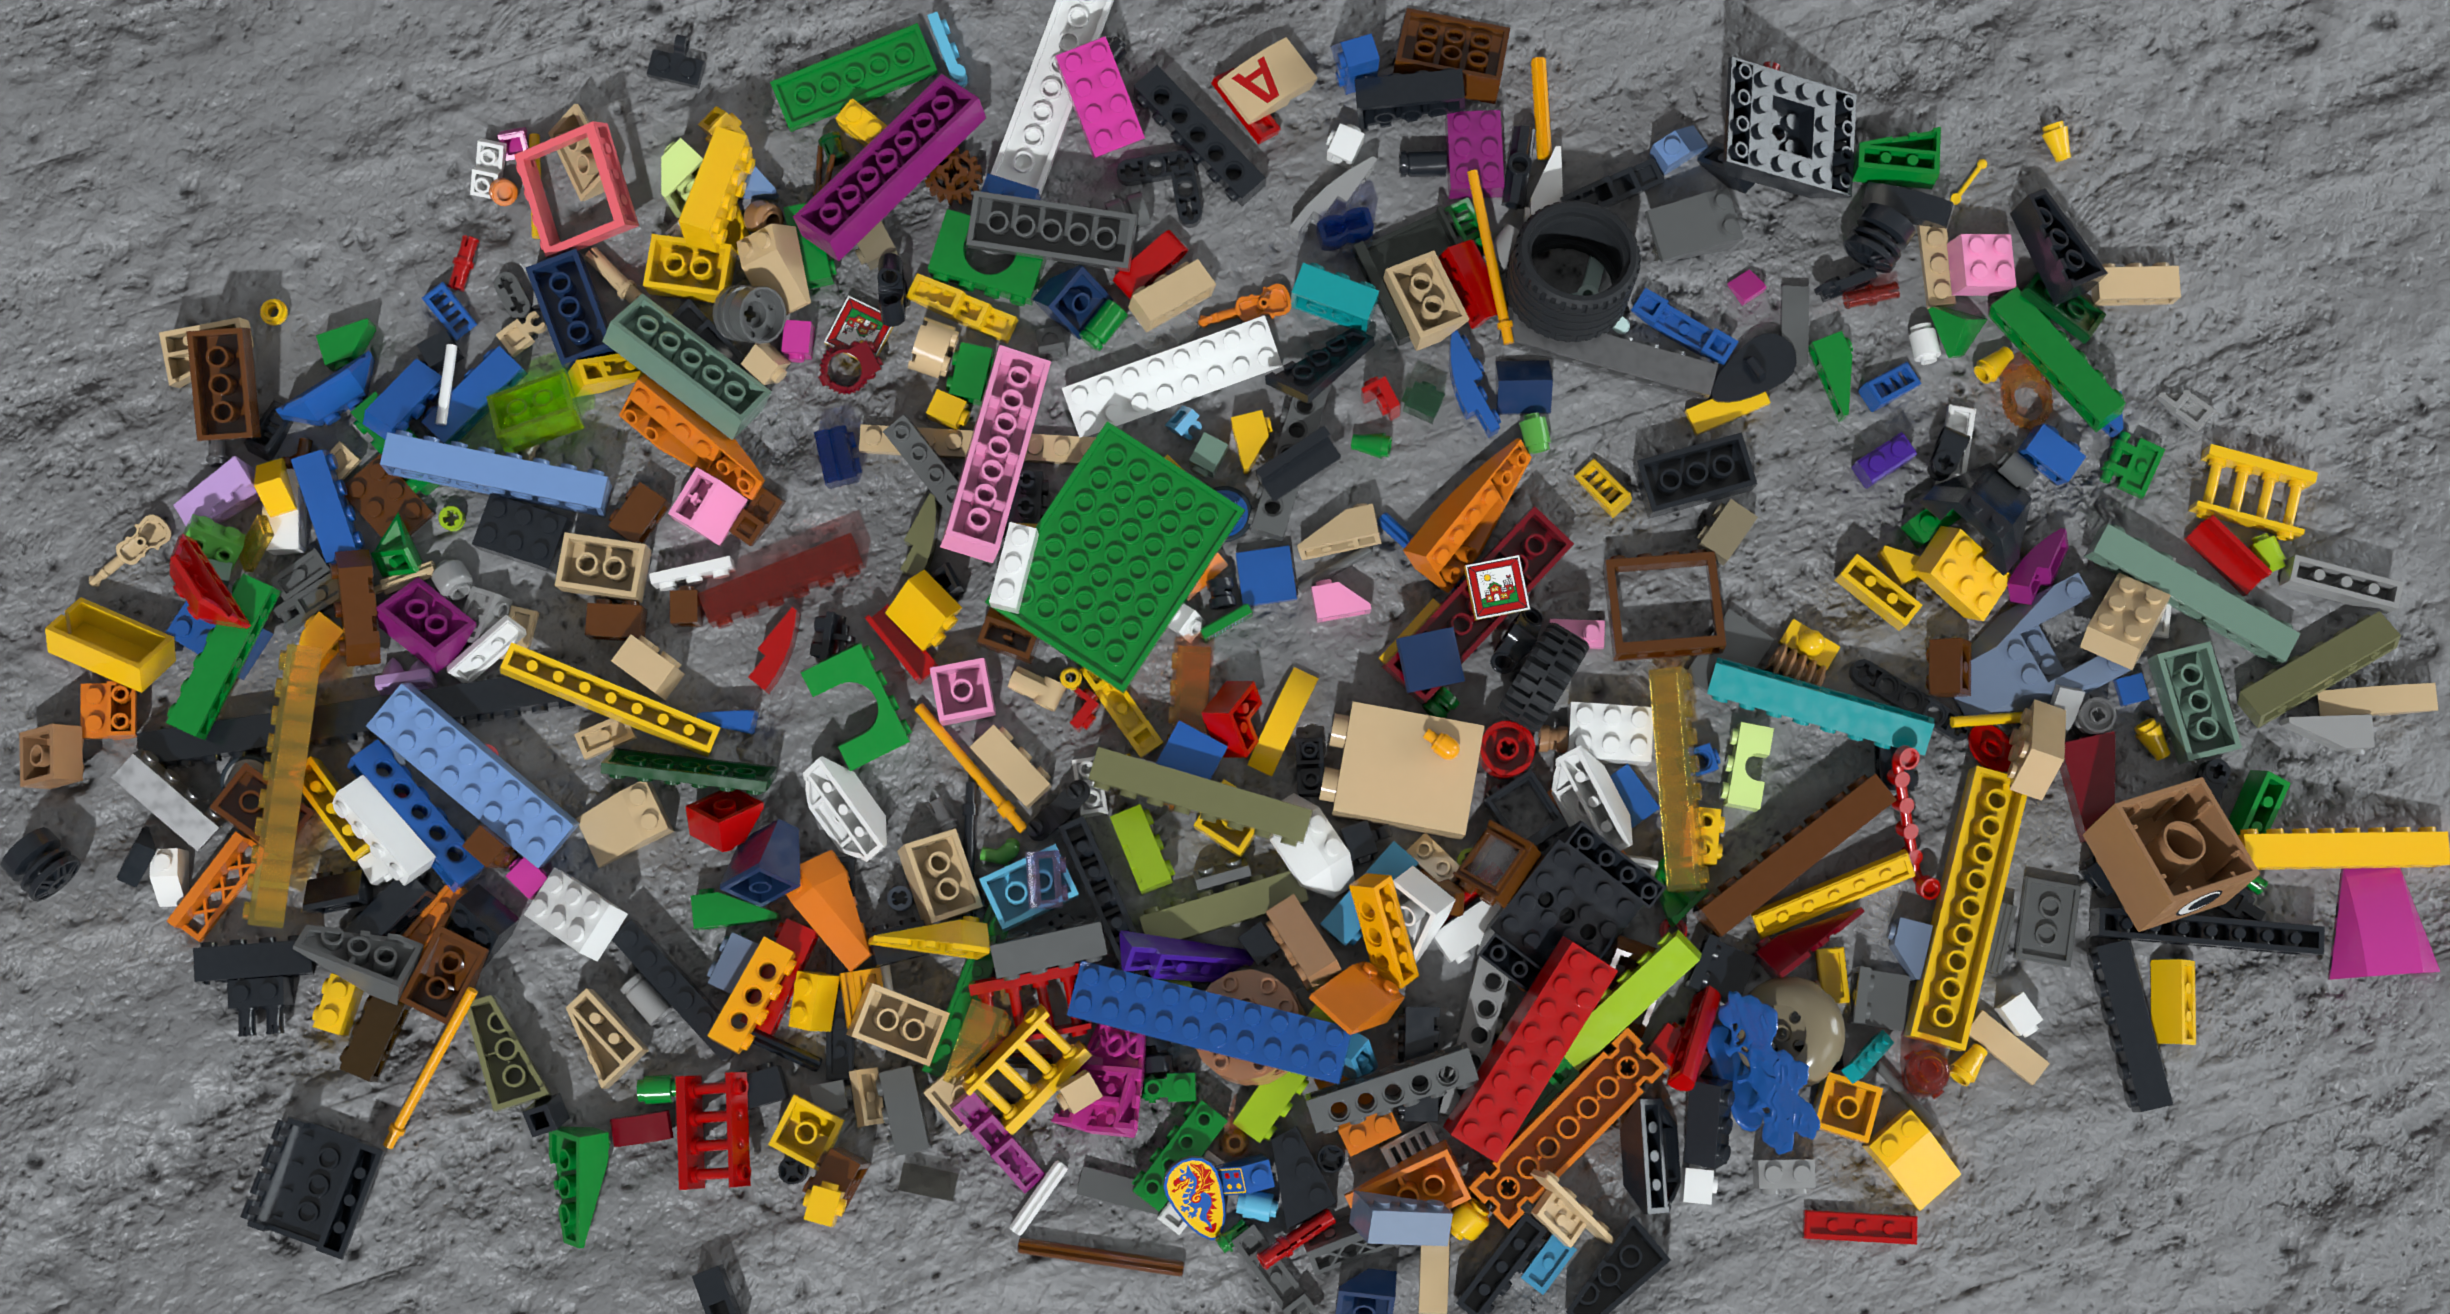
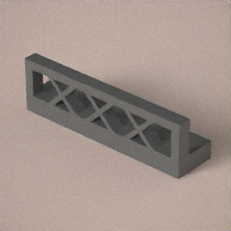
M1350 1215L1335 1220L1336 1223L1334 1225L1332 1224L1304 1243V1247L1316 1276L1396 1244L1367 1243L1349 1223ZM1350 1244L1357 1245L1353 1251H1343ZM1325 1254L1331 1255L1327 1261L1319 1264L1316 1263L1315 1258Z

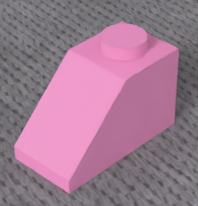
M1331 579L1316 582V586L1311 587L1317 623L1371 613V604L1339 582L1332 583Z

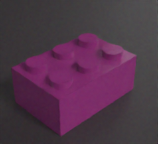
M1501 110L1460 111L1446 114L1448 198H1472L1467 172L1471 170H1478L1483 198L1502 197L1504 191Z

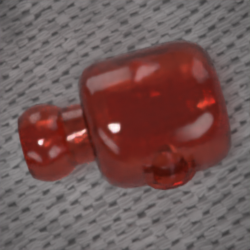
M1913 1050L1903 1057L1905 1062L1901 1070V1078L1905 1088L1910 1093L1919 1097L1932 1096L1933 1099L1944 1093L1943 1088L1947 1085L1950 1078V1066L1946 1057L1932 1050H1921L1916 1053Z

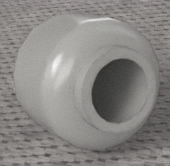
M443 560L438 563L432 573V581L444 598L460 600L470 593L473 579L463 562L459 560Z

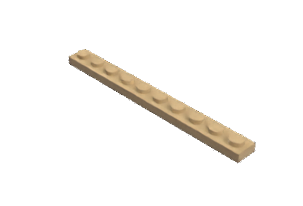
M861 424L860 453L901 455L883 433L889 426ZM917 428L941 458L965 459L973 433L972 430ZM1031 434L1024 462L1078 465L1096 437L1079 438V436Z

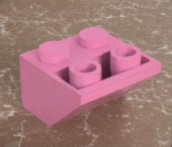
M696 467L668 514L675 521L721 546L730 528L749 500L720 480Z

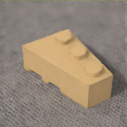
M586 988L566 1007L577 1035L587 1052L588 1060L599 1079L598 1082L601 1089H609L650 1050L594 989Z

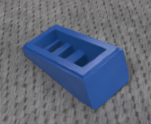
M445 282L440 283L422 297L423 301L456 341L478 325ZM446 293L448 296L438 305L433 303L442 294ZM452 301L454 306L442 314L440 309ZM459 310L461 312V314L457 316L455 319H453L451 322L447 321L446 318H448L455 311ZM466 318L468 323L455 331L453 326Z
M1905 362L1866 382L1858 392L1869 410L1874 412L1917 388L1922 383L1909 363ZM1901 372L1908 385L1904 384L1898 373ZM1890 378H1892V380H1893V382L1895 383V385L1897 386L1898 390H1896V388H1895L1894 385L1892 384ZM1881 383H1882V385L1884 386V388L1886 389V391H1887V393H1888L1889 395H1886L1885 391L1883 390V388H1882L1881 385H1880Z
M752 709L697 713L696 718L720 728L752 735L755 732L759 713Z

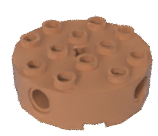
M1252 969L1230 972L1211 983L1206 989V992L1306 1016L1297 996L1273 975ZM1196 1049L1201 1060L1226 1081L1239 1085L1257 1086L1269 1084L1288 1073L1287 1071Z

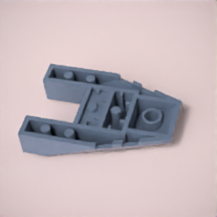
M2079 573L2037 594L2032 605L2020 603L2000 614L1971 645V696L1952 697L1963 716L2023 712L2025 708H2030L2034 699L2050 704L2056 684L2082 689L2087 694L2131 671L2108 659L2097 656L2066 673L2039 627L2040 624L2092 597Z

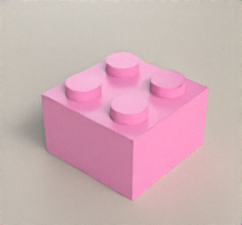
M1960 234L1947 243L1952 296H2002L2016 287L2011 234Z
M984 658L930 668L939 722L942 726L996 716L987 662Z

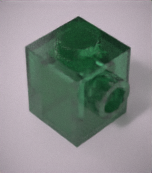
M1415 381L1412 388H1406L1401 402L1405 403L1403 412L1433 424L1445 394L1437 391L1436 386L1429 382L1422 381L1419 383Z

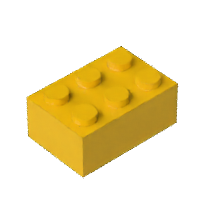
M652 234L643 286L651 295L715 303L720 292L732 285L737 253L732 244L724 243V245L719 246L717 253L688 245L685 239L681 237Z
M1945 526L1939 528L1911 570L1963 618L1983 622L2008 586L2007 583L2011 577V574L2008 572L2003 576L1983 558L1987 552L1962 529Z

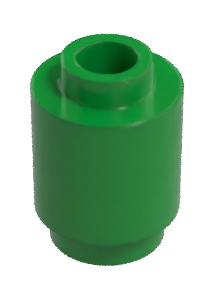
M672 1074L645 1076L644 1079H638L637 1098L639 1102H645L646 1104L674 1102L676 1082Z

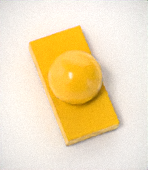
M1795 619L1791 620L1778 642L1780 645L1783 643L1788 644L1787 649L1790 651L1794 648L1797 649V655L1799 656L1807 655V661L1809 662L1816 660V666L1821 667L1824 665L1826 670L1840 649V646L1825 638L1819 631L1812 630Z

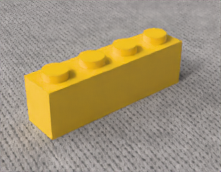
M310 756L288 773L353 861H357L371 852L370 846L363 838L359 839L354 834L348 821L345 818L339 817L335 812L332 802L336 792L342 788L320 759Z

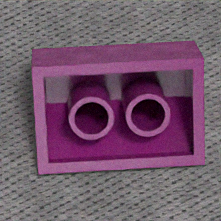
M419 577L376 607L379 628L435 673H438L458 657L476 627L475 621Z

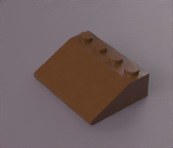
M1407 8L1393 73L1403 75L1414 74L1421 70L1434 72L1445 68L1462 69L1465 99L1496 104L1510 28Z

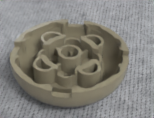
M1777 977L1756 986L1748 995L1751 994L1758 998L1762 1004H1768L1778 1013V1030L1772 1043L1777 1045L1778 1051L1783 1049L1790 1053L1795 1061L1800 1060L1809 1065L1808 1082L1802 1088L1813 1086L1825 1079L1836 1062L1840 1060L1845 1044L1844 1020L1835 1000L1830 994H1827L1822 988L1817 986L1816 983L1801 977ZM1794 1011L1801 1016V1020L1798 1023L1791 1021V1014ZM1734 1023V1030H1736L1738 1025ZM1741 1030L1737 1035L1739 1041L1736 1043L1738 1045L1743 1043L1745 1039L1744 1030ZM1783 1030L1787 1032L1786 1037L1783 1036ZM1799 1040L1804 1043L1801 1052H1798L1794 1047V1044ZM1745 1046L1741 1048L1743 1052L1749 1051ZM1738 1052L1742 1062L1750 1070L1747 1058Z

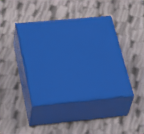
M2142 673L2113 680L2121 707L2150 699Z

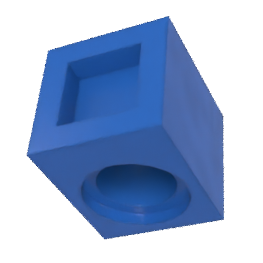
M1710 743L1675 755L1683 782L1713 773L1719 769L1717 765L1720 764L1719 754L1716 748L1712 749ZM1694 755L1704 757L1706 765L1703 769H1699L1693 764Z

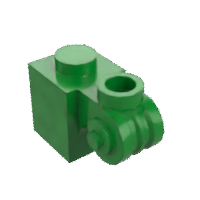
M1196 1073L1167 1074V1079H1159V1077H1155V1074L1144 1077L1141 1099L1149 1101V1103H1156V1100L1162 1097H1168V1102L1197 1101Z

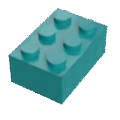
M1303 263L1291 292V307L1346 328H1355L1367 333L1377 307L1379 290H1376V287L1368 282L1361 281L1357 283L1351 281L1350 277L1340 272L1333 274L1324 271L1325 268L1319 264L1310 263L1308 265Z

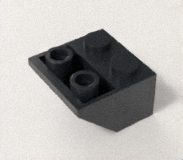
M478 884L456 901L444 928L489 949L483 965L484 968L512 936L520 918Z

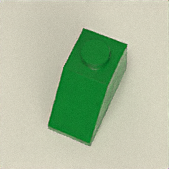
M366 318L316 335L325 366L333 372L338 371L364 354L377 330L376 326Z

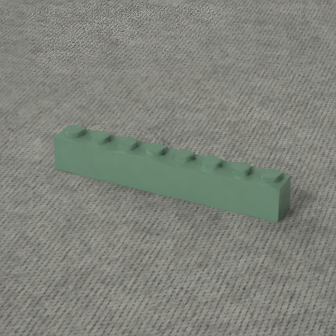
M2107 524L2098 529L2084 557L2115 575H2118V573L2124 574L2170 594L2171 597L2168 604L2171 607L2274 666L2287 661L2300 636L2299 632L2293 630V626L2290 623L2274 619L2269 616V612L2264 608L2253 607L2246 603L2245 598L2241 595L2225 591L2218 582L2212 579H2204L2197 575V571L2194 568L2176 563L2171 555L2162 551H2155L2149 547L2148 542L2127 535L2126 531L2118 525Z

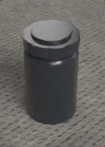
M1400 150V177H1406V175L1409 177H1446V150H1410L1408 152Z

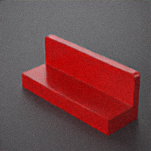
M1472 239L1448 247L1438 258L1469 317L1468 323L1471 329L1478 328L1491 317L1497 316L1487 265Z
M2210 515L2202 520L2184 538L2243 597L2261 580L2272 573L2214 515Z
M889 604L872 617L869 614L864 617L918 685L931 676L930 668L937 667L938 664L926 650L922 651L885 614L890 606Z

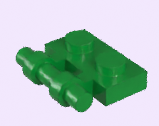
M2121 431L2118 439H2115L2111 445L2112 452L2108 461H2104L2101 467L2103 472L2099 480L2109 484L2112 476H2117L2120 480L2116 488L2142 499L2148 490L2166 449L2143 438H2139L2135 446L2128 443L2131 435L2128 432ZM2122 454L2130 456L2125 468L2118 465Z

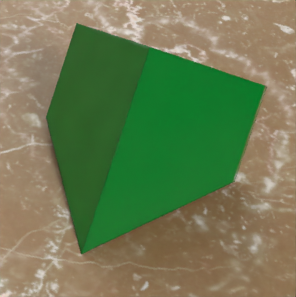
M1931 307L1928 309L1948 358L1964 356L1988 320L1947 307Z
M397 513L376 549L370 553L382 577L417 573L421 567L422 559L399 513Z

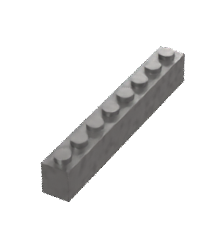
M1509 307L1508 309L1509 320H1512L1514 325L1511 328L1514 343L1504 345L1501 334L1498 343L1500 345L1701 401H1707L1711 394L1718 365L1713 364L1711 359L1705 357H1697L1695 359L1686 356V353L1680 350L1672 349L1671 351L1660 349V346L1655 343L1645 342L1641 344L1634 342L1632 337L1626 335L1616 337L1609 335L1608 332L1588 341H1556L1537 334L1531 328L1529 329L1524 322L1519 320L1518 315L1513 312V308Z

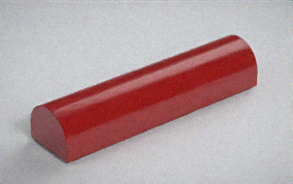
M1710 985L1693 996L1667 1079V1084L1679 1091H1690L1695 1086L1719 1007L1721 995Z

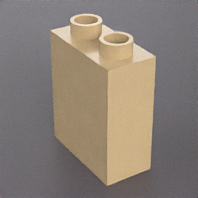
M1353 702L1350 716L1337 713L1334 715L1329 746L1344 748L1340 770L1325 767L1319 800L1334 802L1331 815L1334 817L1361 822L1367 820L1368 823L1383 826L1389 824L1393 828L1420 833L1426 832L1431 835L1462 840L1467 829L1484 725ZM1427 729H1431L1438 735L1441 732L1446 733L1455 739L1460 746L1457 757L1446 760L1434 753L1433 749L1430 748L1432 744L1423 738Z

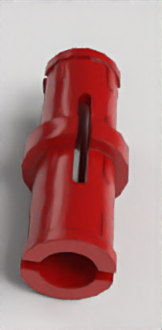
M467 235L462 236L457 257H454L452 261L454 268L447 285L449 288L454 290L459 288V291H465L469 272L474 269L473 259L480 242L478 239L471 236L468 239Z

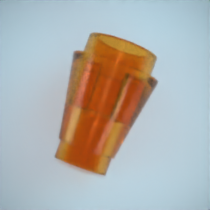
M1230 1129L1222 1136L1221 1146L1227 1155L1238 1157L1247 1151L1249 1139L1244 1131ZM1236 1137L1240 1140L1241 1144L1238 1148L1234 1149L1230 1146L1229 1141L1231 1138Z

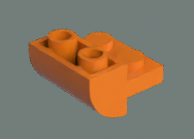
M115 681L81 684L80 726H82V738L123 740L137 737V691Z

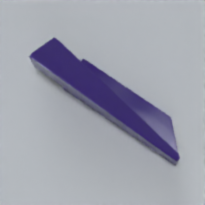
M1123 930L1120 931L1119 935L1121 968L1123 971L1149 969L1148 973L1153 979L1214 982L1226 974L1236 971L1241 966H1251L1254 962L1251 956L1244 949Z

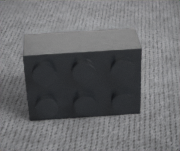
M490 493L472 545L481 551L557 574L564 533H571L574 523L567 517Z

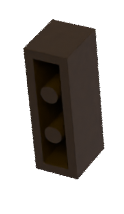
M369 995L364 1004V1010L366 1011L362 1020H358L353 1027L352 1036L354 1037L350 1045L346 1046L341 1053L340 1062L342 1063L339 1069L368 1082H378L412 1007L400 1001L398 1005Z

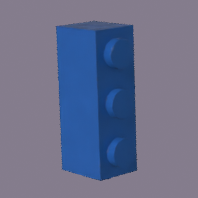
M416 358L365 410L363 425L385 440L387 432L395 434L396 430L406 431L409 427L408 423L413 418L417 420L425 411L426 405L430 401L435 402L439 398L442 376Z

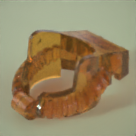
M2027 363L2018 366L2017 370L2012 371V369L2003 371V375L1999 377L2004 393L2002 397V404L2004 406L2002 407L2005 410L2004 414L2007 415V419H2010V422H2013L2015 426L2018 425L2019 428L2023 427V429L2028 428L2029 431L2045 423L2046 419L2050 417L2051 409H2053V395L2049 385L2041 380V372L2036 371L2033 364L2028 366ZM2027 387L2034 389V392L2041 398L2043 406L2041 414L2037 419L2030 421L2016 412L2018 406L2014 394L2019 388Z

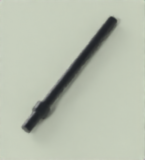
M966 782L965 804H962V815L965 816L964 853L974 879L976 816H979V804H976L977 782ZM973 911L962 915V920L963 916L973 917Z

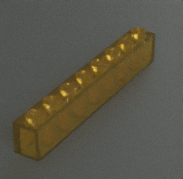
M1682 666L1648 670L1667 891L1678 893L1706 890V883H1709V870L1707 866H1704L1703 855H1707V844L1705 838L1701 837V827H1704L1705 820L1703 811H1699L1698 800L1702 799V788L1696 779V772L1700 771L1698 755H1694V744H1697V732L1695 728H1692L1691 717L1695 716V707L1693 700L1689 699V690L1693 688L1692 676Z

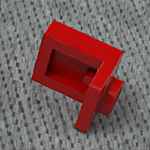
M1077 687L1074 693L1085 704L1069 723L1071 727L1080 733L1083 728L1088 730L1095 722L1097 717L1094 714L1100 706L1096 702L1098 697L1087 688L1082 691Z

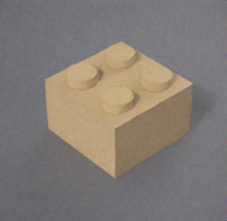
M630 635L611 662L666 701L685 675L679 670L681 664L664 651L659 655L658 651L660 649L642 635L639 639Z

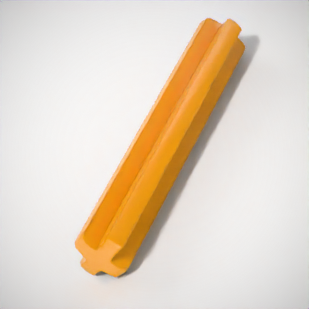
M1534 57L1531 61L1537 158L1538 160H1549L1552 155L1546 59L1544 57Z

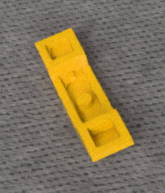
M1296 667L1293 668L1247 766L1270 777L1273 776L1319 678Z
M1085 668L1080 669V672L1141 759L1163 744V741L1127 690L1123 694Z

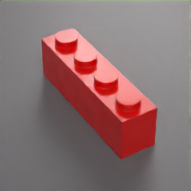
M787 918L785 923L780 922L774 937L777 938L776 943L794 952L795 958L793 960L797 961L792 973L789 976L784 975L780 982L783 988L775 1001L770 1000L766 1010L769 1012L761 1026L757 1024L755 1027L770 1035L776 1034L794 994L797 971H804L819 938L815 930ZM772 965L765 966L761 977L764 979L772 978L776 973V968ZM754 990L750 1000L747 999V1002L750 1004L758 1003L762 998L761 991ZM740 1014L742 1015L740 1021L747 1024V1016Z

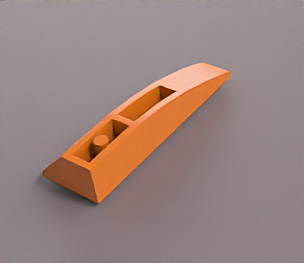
M646 374L637 379L619 416L659 450L694 469L696 467L739 494L753 500L765 479L735 439L731 440Z
M1516 438L1461 483L1433 512L1403 549L1414 569L1444 592L1449 593L1465 574L1464 566L1473 564L1481 554L1532 457L1521 439Z

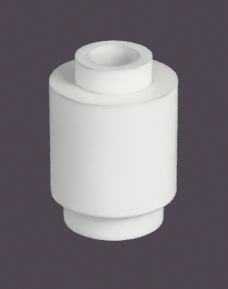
M1921 323L1912 326L1909 339L1914 360L1921 362L1922 365L1936 362L1937 357L1941 355L1936 329L1932 328L1931 323Z

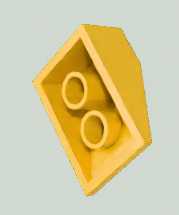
M1903 1109L1870 1138L1869 1143H1865L1862 1146L1918 1211H1921L1961 1175L1932 1133L1911 1109Z

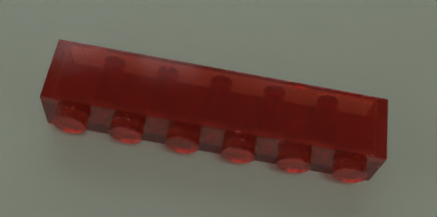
M848 533L698 593L709 624L714 628L718 626V629L731 626L734 623L733 620L742 616L744 619L758 615L759 610L767 606L770 609L779 607L785 603V599L790 597H804L810 593V589L815 587H829L836 583L835 579L843 576L846 578L857 576L861 573V569L866 568L855 538L851 533Z

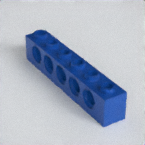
M377 739L351 757L347 766L356 778L364 775L436 856L431 867L453 893L481 873L484 865L462 847L466 841L462 832L457 828L453 829L447 821L448 818L445 812L439 807L436 808L431 803L428 792L423 787H418L415 784L410 771L404 765H399L388 745H382ZM383 768L387 770L389 776L383 777L378 775L376 769ZM401 789L406 793L407 797L400 798L395 795L393 790ZM419 810L424 814L425 818L417 819L412 815L411 811ZM429 832H439L442 836V839H433L430 836ZM454 852L458 854L460 861L450 860L447 853Z

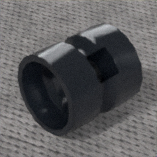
M1146 1036L1144 1074L1174 1071L1173 1055L1168 1053V1049L1172 1047L1171 1042ZM1152 1046H1156L1157 1054H1151Z

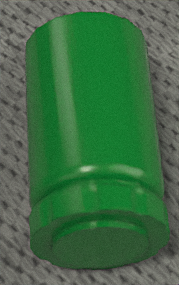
M1107 299L1085 326V330L1080 332L1079 336L1089 347L1100 352L1103 345L1109 341L1127 319L1128 314L1115 302Z

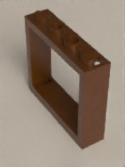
M1696 549L1687 554L1670 551L1660 556L1643 553L1634 558L1616 555L1605 560L1603 575L1613 662L1721 654L1724 652L1726 638L1715 551L1707 552L1705 549ZM1706 566L1714 636L1623 642L1615 573Z

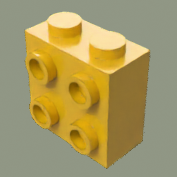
M922 570L907 580L885 614L924 651L932 645L937 647L945 640V631L950 630L957 623L958 619L956 616L962 607L925 570Z

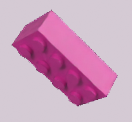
M1106 36L1054 57L1093 159L1145 138Z

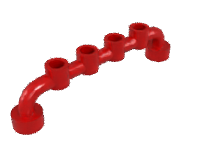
M1904 745L1899 747L1893 754L1892 769L1887 774L1888 782L1895 785L1897 793L1894 796L1897 800L1891 805L1900 812L1901 820L1896 824L1895 830L1898 835L1904 837L1905 846L1901 850L1905 849L1908 852L1915 873L1912 880L1915 883L1917 894L1927 900H1932L1939 895L1941 885L1937 879L1928 875L1923 876L1920 869L1923 854L1917 849L1915 839L1919 829L1917 825L1913 824L1911 812L1914 809V801L1909 798L1907 790L1910 776L1904 772V769L1911 770L1915 768L1919 763L1920 756L1916 749Z

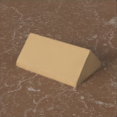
M574 104L548 133L552 139L588 124L589 121L579 104ZM588 137L557 150L580 201H586L605 192Z

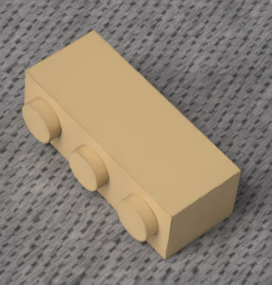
M1198 259L1190 264L1189 262H1184L1176 268L1174 273L1170 275L1163 274L1147 288L1142 286L1132 293L1128 308L1147 333L1211 297L1216 283Z
M2167 262L2155 263L2152 266L2131 263L2127 264L2126 267H2115V264L2112 263L2102 264L2108 274L2091 289L2092 303L2096 306L2174 304L2181 298L2179 266H2169Z
M993 724L970 746V749L1019 801L1029 809L1052 787L1048 782L1051 776L1041 766L1036 769L1029 762L1032 759L1031 755L1022 746L1017 749L1010 742L1013 737L1003 726L998 729Z

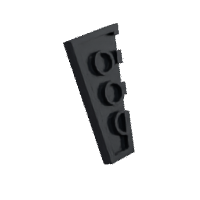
M1351 328L1327 341L1326 347L1318 350L1313 349L1305 353V358L1297 363L1291 361L1283 366L1284 370L1277 374L1271 372L1265 375V383L1309 404L1375 345L1374 337Z

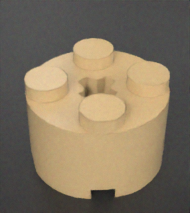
M924 317L923 325L921 324L912 349V354L914 355L912 360H909L908 369L938 379L940 376L946 377L951 357H948L949 351H955L959 339V332L955 331L956 327Z

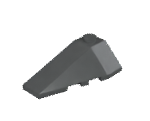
M306 925L293 945V949L364 992L395 1005H398L399 999L415 971L424 944L398 934L388 933L387 936L370 935V931L362 930L361 933L343 932L341 928Z

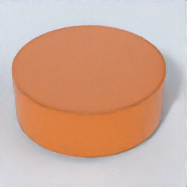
M498 178L491 183L489 195L496 204L509 206L515 202L518 190L516 185L510 180Z

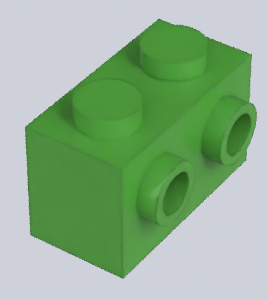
M192 514L183 534L197 541L208 559L233 563L232 569L244 547L246 536L234 527H225L215 523L209 517Z

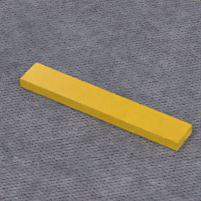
M1903 849L1755 910L1751 913V917L1760 939H1763L1767 935L1770 936L1914 877L1915 873L1908 852Z

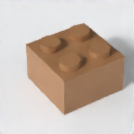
M52 723L20 732V787L53 789L83 781L82 747L84 739L82 738V726Z

